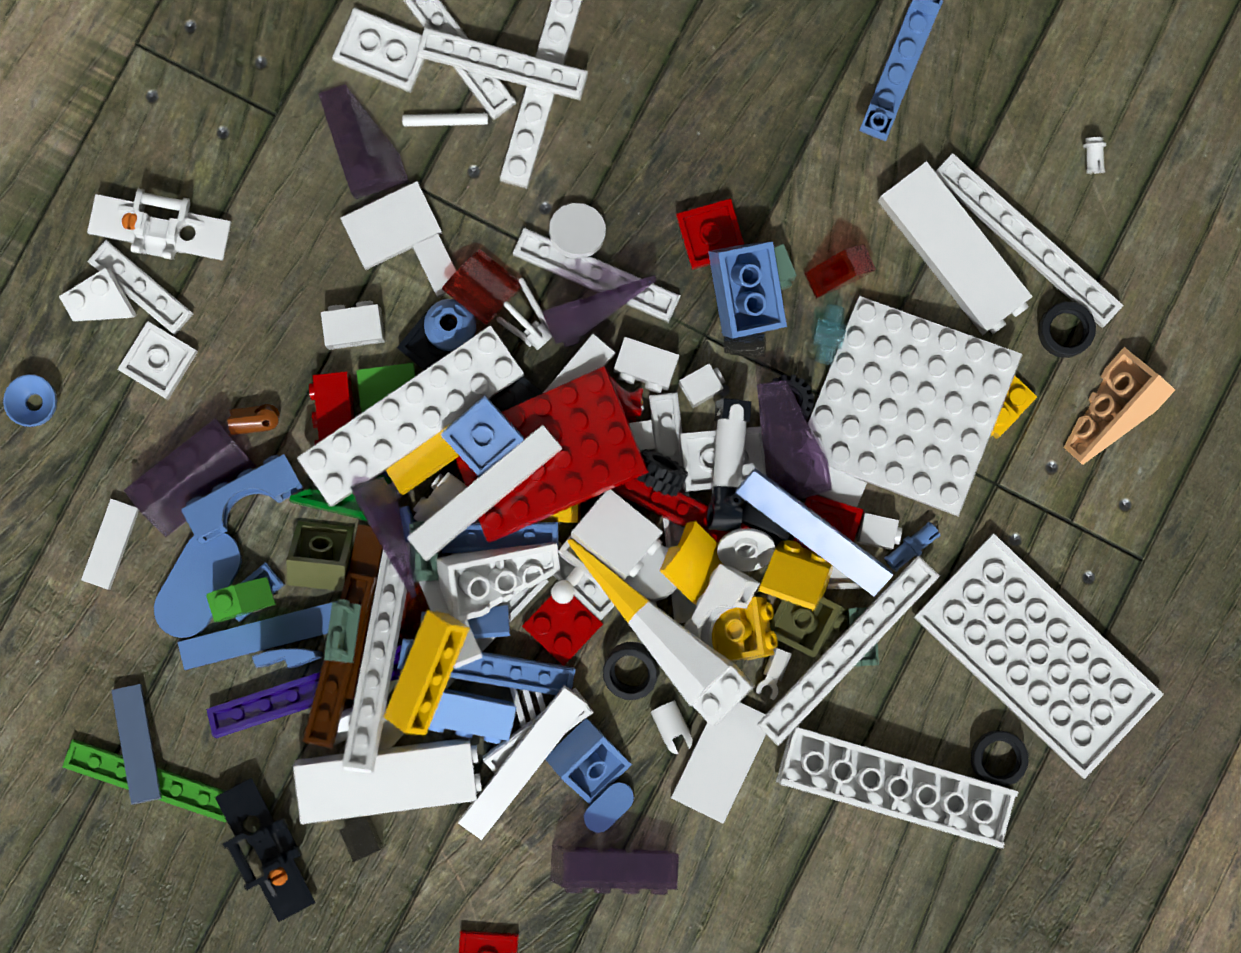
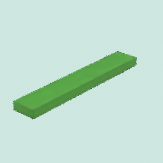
M72 739L62 766L63 768L128 789L123 755ZM157 767L162 799L158 800L227 823L215 799L216 796L226 790Z

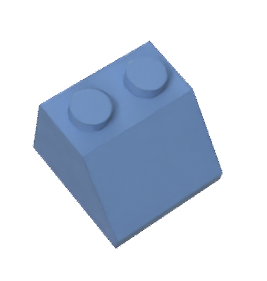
M587 718L555 747L545 759L559 777L590 805L632 765Z

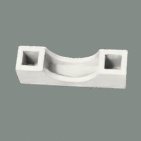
M719 564L718 568L712 572L710 583L705 593L699 597L696 604L697 608L692 618L686 622L684 628L713 648L712 630L719 616L733 608H747L760 583L733 566Z

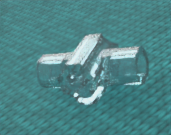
M826 305L823 320L818 319L813 344L818 345L815 355V361L818 363L832 365L836 349H842L846 325L842 324L845 309L841 306Z

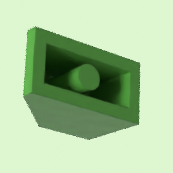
M268 577L235 584L206 594L214 622H223L276 605Z

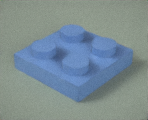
M486 395L480 398L441 433L445 441L479 477L524 441V437Z

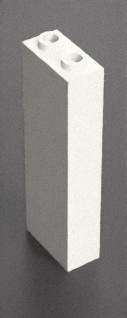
M927 161L881 195L878 201L982 335L989 330L992 334L996 333L1006 325L1003 319L1011 313L1017 317L1029 307L1026 302L1033 296Z
M469 738L378 749L374 773L345 770L342 768L344 754L295 760L293 766L301 824L477 801L476 792L482 791L480 774H474L473 763H478L476 745L470 746Z

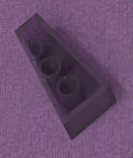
M552 845L550 881L565 888L567 893H582L583 888H594L593 892L600 894H610L611 889H622L624 894H640V889H651V894L666 895L668 890H677L679 854L673 851L632 849L631 852H627L625 849L606 848L603 849V852H598V849L589 847H577L575 851H567L562 846Z

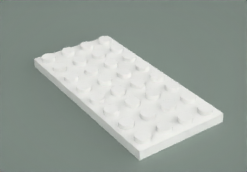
M994 533L988 537L914 616L933 637L1084 779L1164 695Z

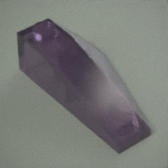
M653 275L619 286L613 290L603 291L585 299H578L542 311L555 343L563 342L564 347L580 343V336L589 333L658 281L657 276Z

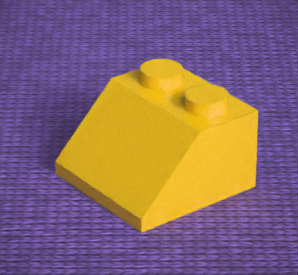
M781 540L773 552L759 591L815 610L827 590L834 566L816 552L803 548L795 541Z

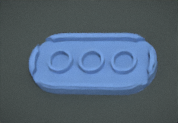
M223 533L202 545L194 535L188 541L154 603L156 622L164 632L174 637L186 638L197 635L209 625L213 617L206 594L231 586L241 567L240 549L233 537Z

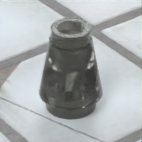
M756 333L737 338L725 337L724 353L753 359L765 357L766 335Z

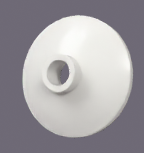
M750 528L738 529L726 534L720 540L717 554L724 565L733 566L740 571H754L769 564L775 550V543L768 534L760 530Z

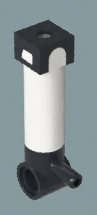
M727 398L716 401L714 421H717L712 496L706 516L707 528L709 530L732 532L741 527L743 511L740 504L741 496L736 493V489L742 483L746 423L750 422L752 401Z

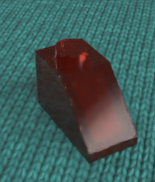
M865 244L844 249L804 274L817 299L856 282L875 271L876 268Z

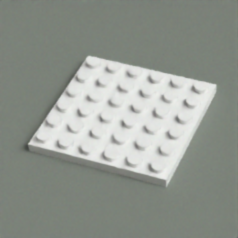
M859 296L796 455L959 517L1022 354Z

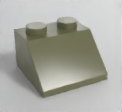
M298 521L286 559L287 585L342 591L347 571L350 568L355 527Z

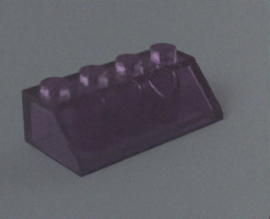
M215 418L124 489V492L138 510L165 537H168L187 522L181 509L186 507V503L189 500L198 496L203 498L212 493V489L215 486L224 482L229 484L238 479L237 476L241 472L250 468L254 469L257 466L233 435L230 434L226 426Z

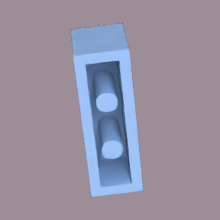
M445 688L428 730L444 732V729L454 730L455 734L461 737L472 738L474 734L484 736L483 740L500 744L501 740L509 741L517 707L511 701Z

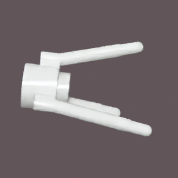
M519 278V283L541 324L537 320L530 324L509 302H504V306L526 330L523 333L501 317H497V322L521 338L529 347L533 346L538 350L554 336L549 330L552 325L545 318L525 280Z

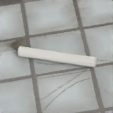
M488 113L403 115L402 120L403 126L488 124Z

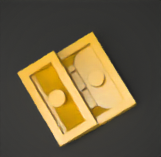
M696 521L686 524L678 546L669 547L659 570L694 605L697 604L699 597L705 593L710 583L712 572L718 568L719 564H723L717 554L718 543Z

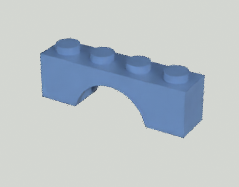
M285 454L281 456L273 455L263 462L264 465L255 470L252 468L241 472L237 476L238 479L229 484L227 482L215 486L212 489V493L203 498L198 496L186 503V507L182 508L181 511L196 539L202 545L228 531L227 519L229 512L234 504L243 497L252 494H262L281 503L290 498V495L304 490Z

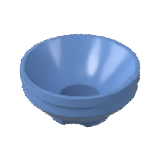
M444 299L436 302L428 310L424 320V330L428 340L435 347L444 351H454L474 337L476 318L469 306L462 301ZM447 314H452L457 318V326L450 331H446L440 326L441 318Z
M23 375L13 380L6 388L3 398L4 409L9 418L16 424L25 427L40 426L54 415L57 408V394L53 386L44 378L37 375ZM32 395H39L43 400L42 407L37 411H31L27 406V401Z

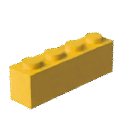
M427 610L384 714V718L402 732L426 735L470 629L468 626L448 613Z

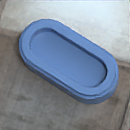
M622 782L611 784L586 809L584 822L589 830L596 833L608 830L631 807L634 794L630 786Z

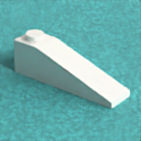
M556 542L464 552L436 558L439 586L450 615L459 621L481 617L489 613L490 609L503 601L505 603L514 598L513 595L527 587L532 588L560 571Z

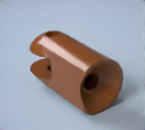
M264 404L255 407L229 410L231 416L227 418L230 434L239 435L273 430L279 423L280 413L275 406Z

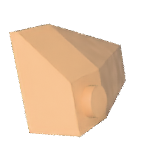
M1125 347L1104 369L1101 375L1103 381L1097 392H1092L1088 400L1091 403L1085 415L1079 417L1063 447L1081 464H1085L1155 413L1175 391L1159 374Z

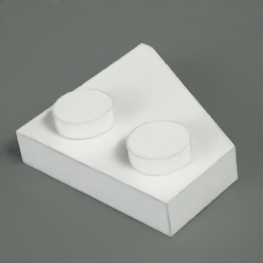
M110 268L102 269L59 296L73 321L134 318L137 316Z

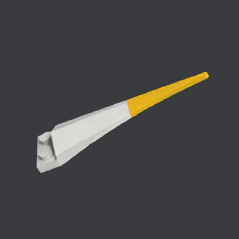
M567 539L568 544L688 704L693 706L712 727L716 726L755 687L733 662L655 606L574 539Z

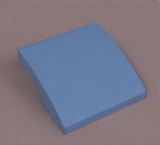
M281 649L252 656L256 668L268 667L283 660L286 661L288 668H294L324 657L322 651L312 649Z

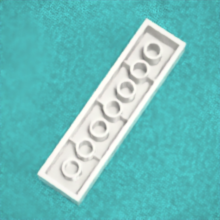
M489 326L297 457V459L328 504L333 507L451 425L484 395L491 399L523 377L524 373L496 332Z

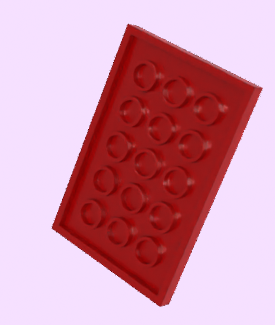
M605 366L501 412L524 437V440L543 425L562 447V450L478 519L486 540L491 543L649 473ZM459 456L456 458L465 485L468 487L479 476Z

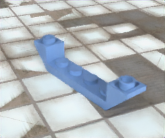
M912 0L860 127V132L886 142L943 0Z

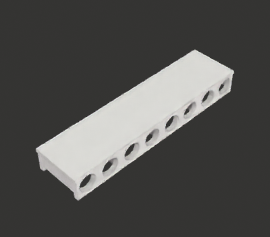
M796 727L788 736L776 782L785 786L999 848L1004 847V836L1015 797L1018 795V791L799 727Z

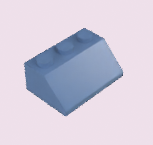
M773 241L708 251L722 336L737 338L787 327Z

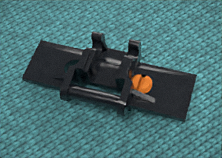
M250 778L216 796L215 799L234 834V837L223 842L222 845L224 849L228 848L246 883L243 885L245 890L247 891L260 885L278 922L316 903L294 859L302 855L299 846L296 845L285 819L280 818L275 821L273 816H271L254 780ZM253 815L258 817L260 828L257 831L249 832L245 829L244 820L247 816ZM243 839H247L250 846L254 847L262 863L261 867L264 873L255 877L238 843Z

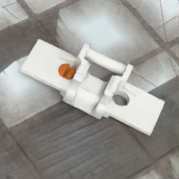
M138 188L134 202L95 194L87 233L131 242V252L144 253L173 260L176 252L223 261L231 221L188 213L190 207L189 198L180 200L145 193L144 189ZM144 204L179 211V216L177 219L170 218L169 220L151 217L144 213ZM185 226L195 228L196 235L190 241L182 240L180 237V231Z

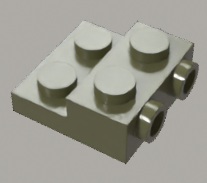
M823 597L815 610L782 599L770 623L771 631L775 632L777 640L818 660L834 644L832 639L836 631L841 632L845 628L848 617L845 616L847 610Z

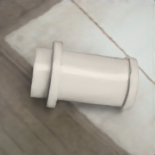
M1103 137L1086 138V144L1083 145V148L1086 149L1087 174L1105 172L1104 147H1106V143L1103 142Z

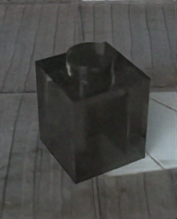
M361 816L351 817L344 821L346 826L339 830L353 862L383 848L370 816L363 819Z

